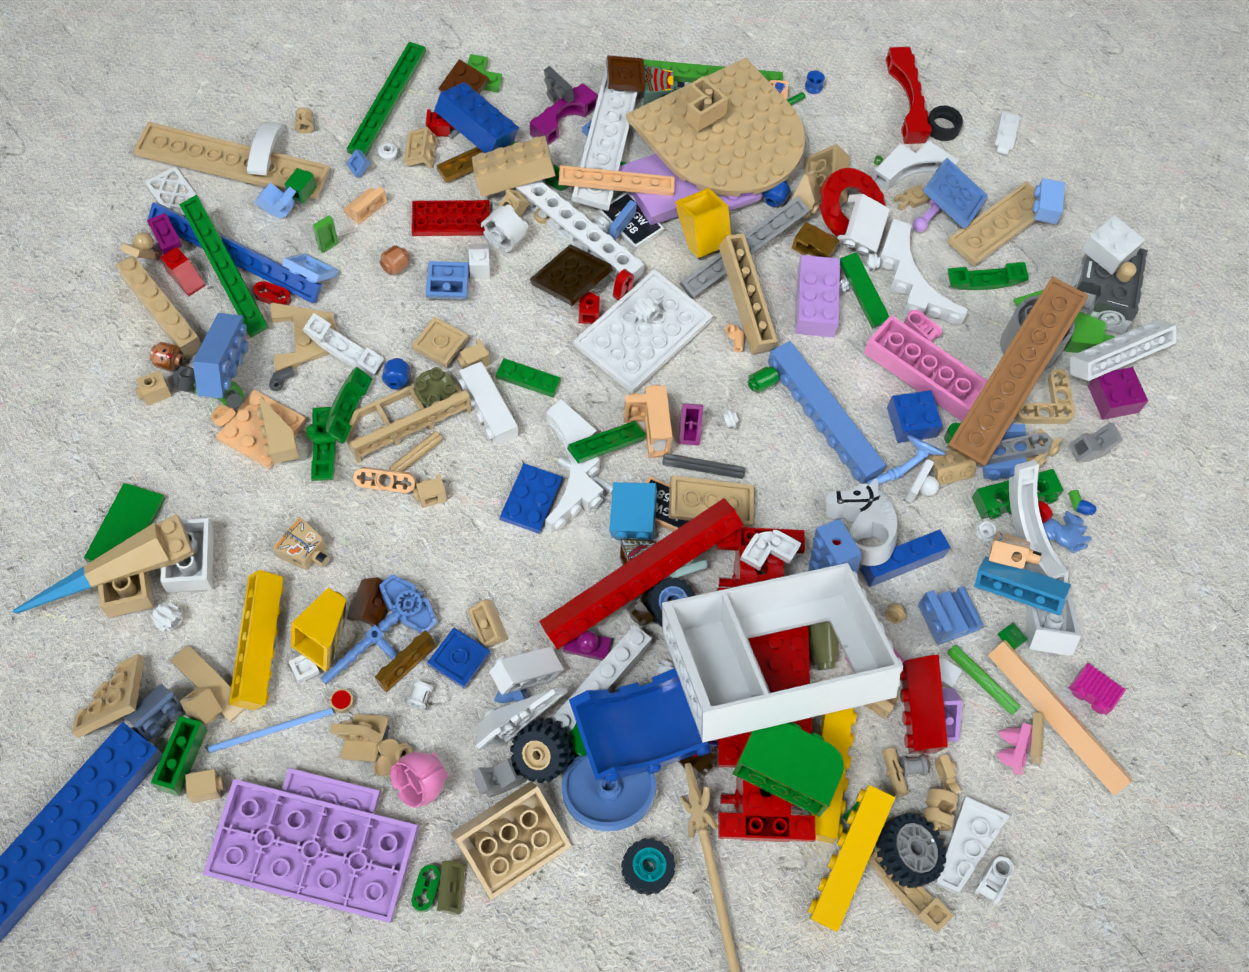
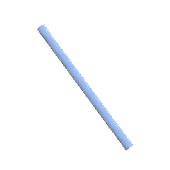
M331 707L208 746L210 753L326 717L334 714Z

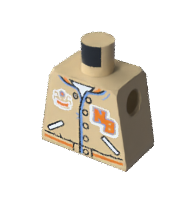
M300 516L272 547L276 557L305 570L309 569L314 562L324 567L330 559V556L323 552L326 548L324 539Z

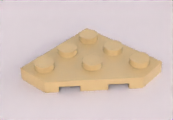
M139 653L120 662L114 669L117 673L108 683L104 681L94 692L92 697L95 699L86 709L81 708L75 715L72 734L79 738L136 711L144 658Z

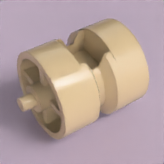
M946 787L928 790L926 805L928 807L924 809L923 817L927 819L926 824L931 822L934 825L933 831L952 830L955 817L952 812L956 811L958 796L947 791Z

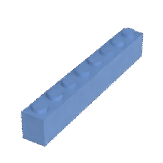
M789 341L770 351L768 358L769 367L772 366L776 369L781 383L787 386L793 399L798 401L803 407L805 415L812 419L818 432H822L828 445L837 452L840 461L847 465L852 477L858 480L860 484H865L866 481L881 475L886 464L793 343Z

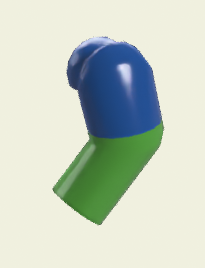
M1072 490L1068 493L1073 509L1076 512L1088 516L1096 513V506L1091 502L1082 500L1078 490Z

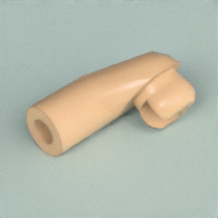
M734 324L726 325L725 332L734 341L733 350L735 352H742L744 333Z

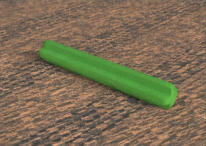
M954 645L949 649L947 654L1007 712L1013 715L1020 708V704L961 648Z

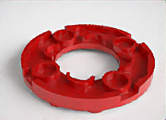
M842 168L835 171L825 179L820 189L821 204L819 207L821 215L828 228L837 237L838 235L846 234L850 221L843 214L839 202L840 194L845 188L856 189L858 192L886 206L884 194L872 177L855 168Z

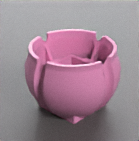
M420 751L410 752L401 757L392 766L390 772L393 788L400 790L398 797L406 805L413 808L424 806L434 801L441 794L445 779L449 777L435 752L432 754Z

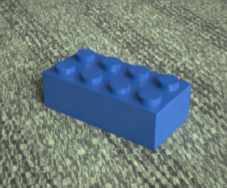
M465 82L441 92L434 109L438 115L484 153L494 151L500 147L510 146L514 142L519 127L512 120L503 115Z

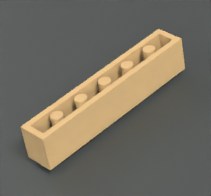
M743 233L725 236L719 246V250L751 354L769 352L778 341L745 235Z
M130 256L116 264L122 280L173 345L179 347L184 359L188 360L196 355L201 346L199 337L134 256Z

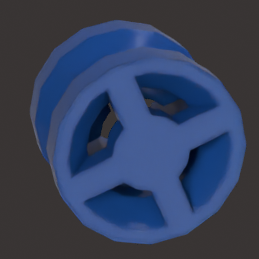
M810 71L806 78L805 90L810 94H818L822 91L825 76L820 71Z

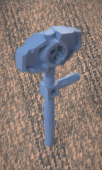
M391 574L379 585V589L388 611H392V613L386 616L387 618L382 620L378 626L374 625L365 634V638L355 644L351 651L349 650L343 658H340L320 678L322 682L327 685L336 675L345 670L351 662H354L357 656L364 653L365 649L371 644L374 645L376 643L393 660L398 653L383 638V633L387 632L390 626L397 623L398 619L400 624L420 634L425 630L428 632L437 623L428 599L424 598V594L419 589L416 590V586Z

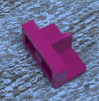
M166 213L147 220L163 255L176 247H182V243Z

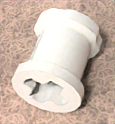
M414 681V689L406 704L417 710H425L428 694L432 692L433 687L421 681Z

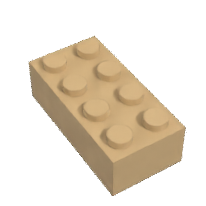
M545 136L534 137L525 142H517L511 146L500 147L494 151L479 153L472 157L474 178L481 197L555 176L552 156Z

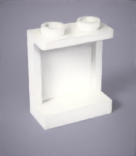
M864 194L849 195L848 203L852 204L854 208L845 235H838V240L844 242V246L855 248L858 253L863 255L877 252L889 208Z

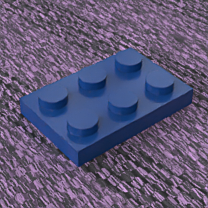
M523 463L501 512L500 520L540 534L563 481V476Z

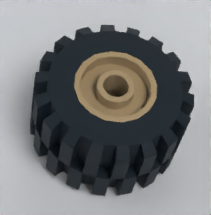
M538 718L516 734L512 740L513 745L510 747V752L514 753L511 756V760L516 762L514 767L516 770H521V776H528V780L534 782L536 779L538 783L550 782L570 766L571 760L575 755L572 752L575 749V744H571L573 737L572 734H567L568 729L566 726L562 728L559 721L553 723L552 718L545 720Z

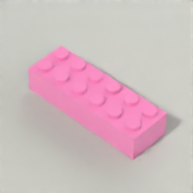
M892 315L868 340L864 350L865 355L917 391L931 390L935 403L960 421L964 420L988 381Z

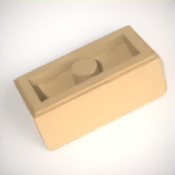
M484 599L467 610L482 646L489 648L508 640L492 601Z

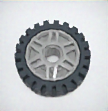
M906 813L889 820L883 826L878 837L879 841L876 842V848L881 849L877 852V856L883 858L880 861L881 867H887L884 872L887 875L893 874L891 880L894 882L899 881L900 886H907V888H917L935 881V879L941 876L940 873L945 868L943 864L946 863V858L942 857L946 854V849L941 848V845L944 844L943 839L938 840L937 838L940 833L938 830L933 831L934 825L931 822L926 824L927 819L924 817L919 818L918 814Z

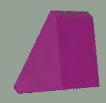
M682 403L679 444L700 445L703 404Z

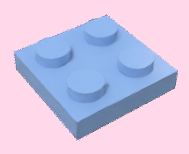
M306 253L286 257L282 264L289 268L291 273L301 274L312 283L337 277L338 269Z

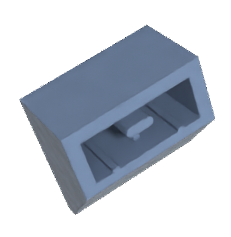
M160 684L136 705V711L124 717L147 741H150L152 738L158 737L167 724L176 721L184 709L175 695L163 684Z

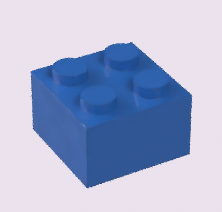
M931 390L891 397L887 410L897 443L909 442L908 435L920 440L937 438L943 425Z

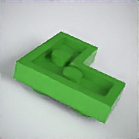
M470 54L467 64L489 78V82L483 90L499 93L502 74L486 71L488 57Z

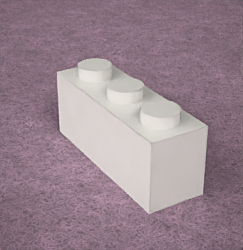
M537 647L531 652L525 653L521 651L512 657H500L495 661V666L489 672L500 693L504 695L551 682L564 669L552 647L543 649Z

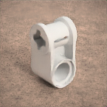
M1004 856L992 860L978 880L973 892L982 894L990 899L993 905H997L1013 874L1014 865L1012 861ZM996 863L1004 867V875L997 872Z

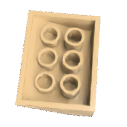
M531 781L450 833L490 900H493L572 847L540 789Z

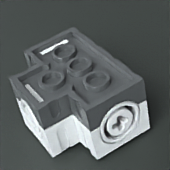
M1140 248L1137 254L1128 261L1136 266V273L1128 282L1120 281L1116 276V272L1111 275L1086 253L1076 268L1072 287L1089 295L1083 307L1087 308V315L1104 321L1106 323V330L1124 334L1138 314V304L1140 303L1141 287L1144 278L1143 272L1146 265L1145 259L1148 250Z

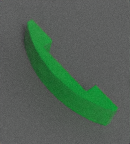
M1025 262L1006 263L1004 268L973 271H968L967 267L947 269L950 287L962 290L998 289L1016 285L1029 279Z
M355 367L345 380L327 418L326 432L342 444L345 443L352 426L349 423L360 397L367 393L372 378L358 367Z
M331 407L313 408L312 424L317 425V430L321 433H327L326 423ZM313 442L311 481L334 479L336 442L320 445Z

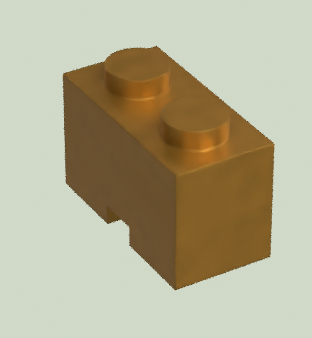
M805 222L794 237L791 249L802 255L807 253L811 256L831 258L836 252L839 240L815 225Z

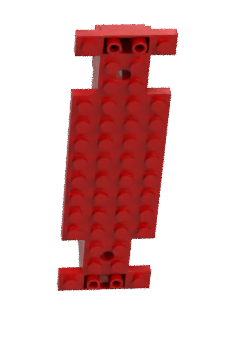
M739 528L716 544V550H735L732 579L719 578L718 586L733 588L784 577V561L771 553L760 569L765 572V575L758 574L756 568L741 561L740 558L755 534L767 531L773 532V530H778L800 542L801 545L796 553L804 554L805 531ZM718 587V588H717V591H719V590H724V589H729V588H719V587ZM808 625L748 639L770 693L810 684ZM811 717L793 721L803 731L809 734L812 733ZM752 731L718 739V767L735 768ZM736 777V791L734 795L720 794V804H734L737 813L719 812L718 839L769 842L816 841L815 816L791 815V806H797L773 794L770 797H764L761 795L759 787L739 777Z

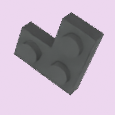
M550 66L545 68L544 82L547 85L546 93L548 98L555 103L562 98L568 104L574 100L572 86Z

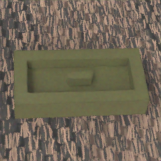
M450 860L442 861L437 911L451 915L461 914L464 864Z

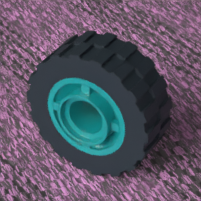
M644 838L641 841L634 842L627 849L621 863V873L624 876L625 883L630 886L631 890H635L641 895L657 894L664 890L671 882L675 874L676 862H674V855L670 852V848L665 846L662 841ZM646 861L651 862L654 866V871H645L642 863Z

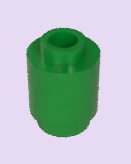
M764 367L750 374L747 383L752 391L760 393L775 385L779 380V375L774 367Z

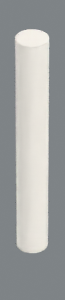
M561 456L558 464L570 470V461ZM597 476L592 478L603 490L610 494L612 493L613 485Z

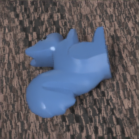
M1066 511L1065 516H1063L1066 524L1064 526L1054 519H1049L1047 522L1042 523L1048 540L1054 539L1060 546L1067 548L1071 553L1086 549L1088 547L1087 542L1092 540L1091 536H1082L1088 528L1087 526H1082L1084 520L1077 515L1071 514L1069 511Z

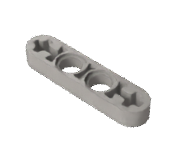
M1036 433L1001 440L997 448H1003L1006 452L1003 455L993 453L986 465L1045 454L1051 449V438L1046 433ZM1043 440L1045 446H1041L1039 441ZM1030 442H1032L1033 449H1030ZM1017 444H1024L1027 448L1024 451H1017L1015 446Z

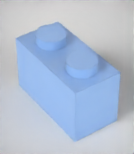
M1042 178L1040 184L1035 186L1033 196L1036 197V200H1034L1032 206L1034 220L1057 224L1063 213L1065 182Z

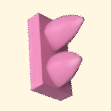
M1023 723L1021 728L1011 727L998 731V734L1006 742L1016 746V748L1003 749L997 753V756L1005 765L1012 767L1013 773L1023 775L1032 740V725Z

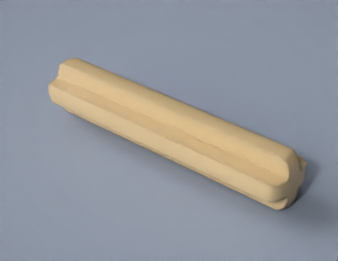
M434 431L393 463L389 469L404 472L441 443L442 436L437 431Z

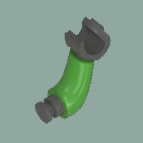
M180 366L177 372L173 374V386L179 391H186L191 394L196 389L197 394L194 368ZM231 381L230 390L226 391L223 399H215L230 408H238L242 404L244 393L237 383Z

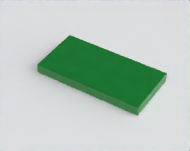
M123 483L84 559L91 562L150 526L165 500L164 495Z

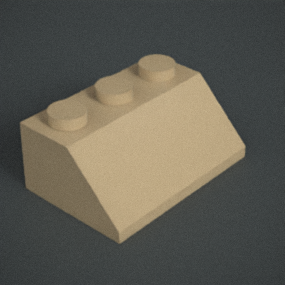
M837 144L805 158V173L811 170L815 172L819 189H821L823 182L829 175L839 169L849 168V155ZM845 188L840 194V204L847 201L848 188Z

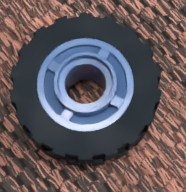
M666 578L652 586V589L648 591L645 607L654 617L653 622L662 627L663 602H667L668 598L677 600L696 595L692 591V587L687 585L684 580Z

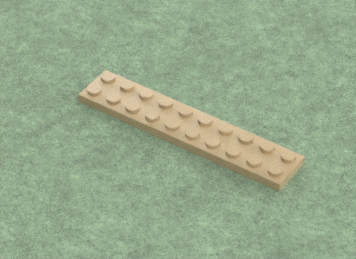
M152 122L147 123L133 150L135 156L266 187L271 182L283 192L286 190L285 182L296 168L304 171L307 170L314 175L317 187L309 198L316 200L330 172L329 165L272 152L270 156L271 165L267 175L248 174L247 166L251 146Z

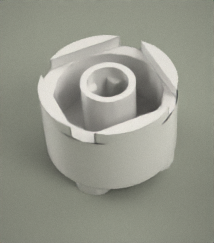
M508 204L497 207L481 223V228L483 226L485 228L483 233L487 240L497 249L500 247L504 248V252H509L526 235V230L528 229V224L520 219L515 213L514 208Z

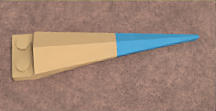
M175 514L157 524H151L18 606L12 612L19 614L80 591L173 565L195 553L180 516Z

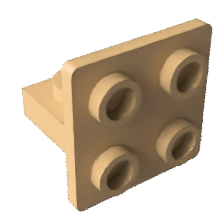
M355 714L352 722L332 723L329 732L345 740L340 758L351 761L374 762L379 751L377 745L382 741L389 718L380 715Z

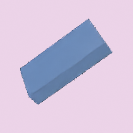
M630 200L610 225L609 235L614 240L619 237L636 215V202Z

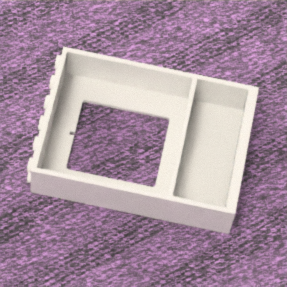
M848 563L662 603V633L702 742L888 700L897 696L898 687H900V673L903 671L902 661L899 657H896L891 640H887L884 634L883 624L878 622L873 605H869L866 592L858 584L857 574L851 570ZM829 621L842 648H844V653L855 674L770 693L748 639Z

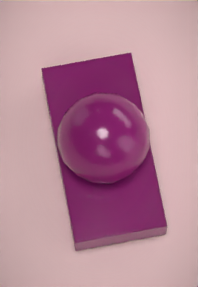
M585 631L565 644L563 652L603 661L609 653L612 638L598 636L591 631Z

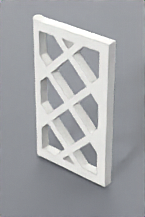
M176 166L145 181V184L160 204L170 209L181 210L180 214L185 216L180 205L173 204L175 198H185L186 201L195 196L196 193ZM175 173L178 180H170L168 177ZM160 182L161 186L157 190L152 187V184ZM165 185H175L174 191H164ZM180 186H185L188 190L187 194L177 192ZM161 196H171L170 202L164 203Z

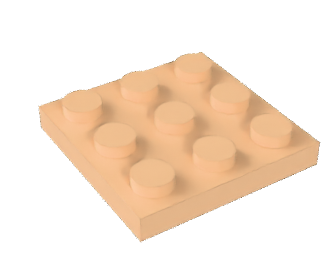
M253 390L216 438L219 442L271 469L274 463L271 456L267 457L264 444H268V440L263 438L261 431L264 421L259 419L257 408L261 407L259 399L263 398L293 430L294 436L298 434L307 421L302 415Z

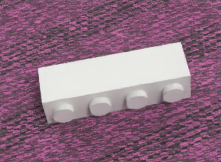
M478 362L459 370L460 379L457 380L458 385L462 391L466 390L468 392L471 407L474 406L477 411L475 415L478 422L484 424L487 438L489 440L492 439L495 446L517 437L518 426L483 363Z

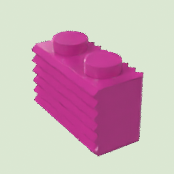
M1090 663L1081 668L1068 687L1077 699L1087 701L1095 712L1105 715L1114 709L1126 691L1125 688H1122L1121 685L1107 677L1106 674L1091 666Z

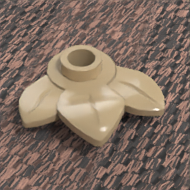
M394 739L381 741L377 745L381 755L374 763V773L379 776L390 775L392 766L401 757L413 752V749L406 743H397Z

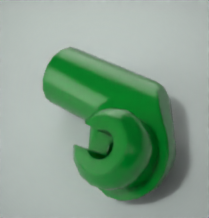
M310 424L306 427V436L314 443L320 445L336 442V439L328 433H321L317 430V425Z

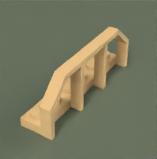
M414 384L355 410L349 423L352 427L346 443L357 463H361V457L392 442L396 446L400 445L399 439L427 426L432 430L434 429V423L464 409L467 413L471 412L468 392L466 390L461 391L458 384H455L456 391L449 398L436 401L431 406L424 408L415 395ZM407 396H411L418 410L413 412L412 415L399 418L390 424L382 408ZM377 411L385 427H379L374 432L366 436H359L354 441H351L359 418Z

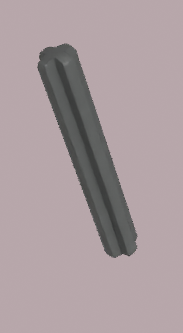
M669 453L664 454L662 461L665 466L742 479L745 473V467Z

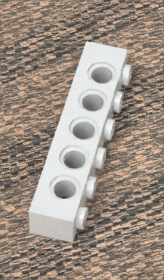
M1157 319L1070 356V375L1090 381L1176 343V325Z

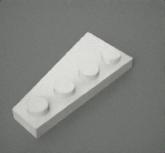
M969 797L963 798L946 848V854L944 855L946 863L943 866L945 868L940 873L941 876L936 879L935 885L958 894L1010 816Z

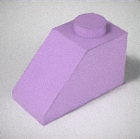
M942 688L947 742L959 741L962 699L954 688Z

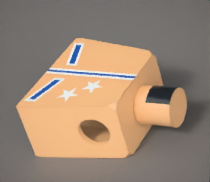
M996 531L990 550L989 561L1023 569L1025 562L1038 565L1042 553L1030 550V542Z

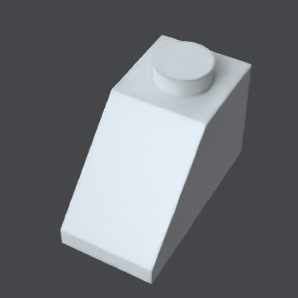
M489 244L469 245L470 279H490Z

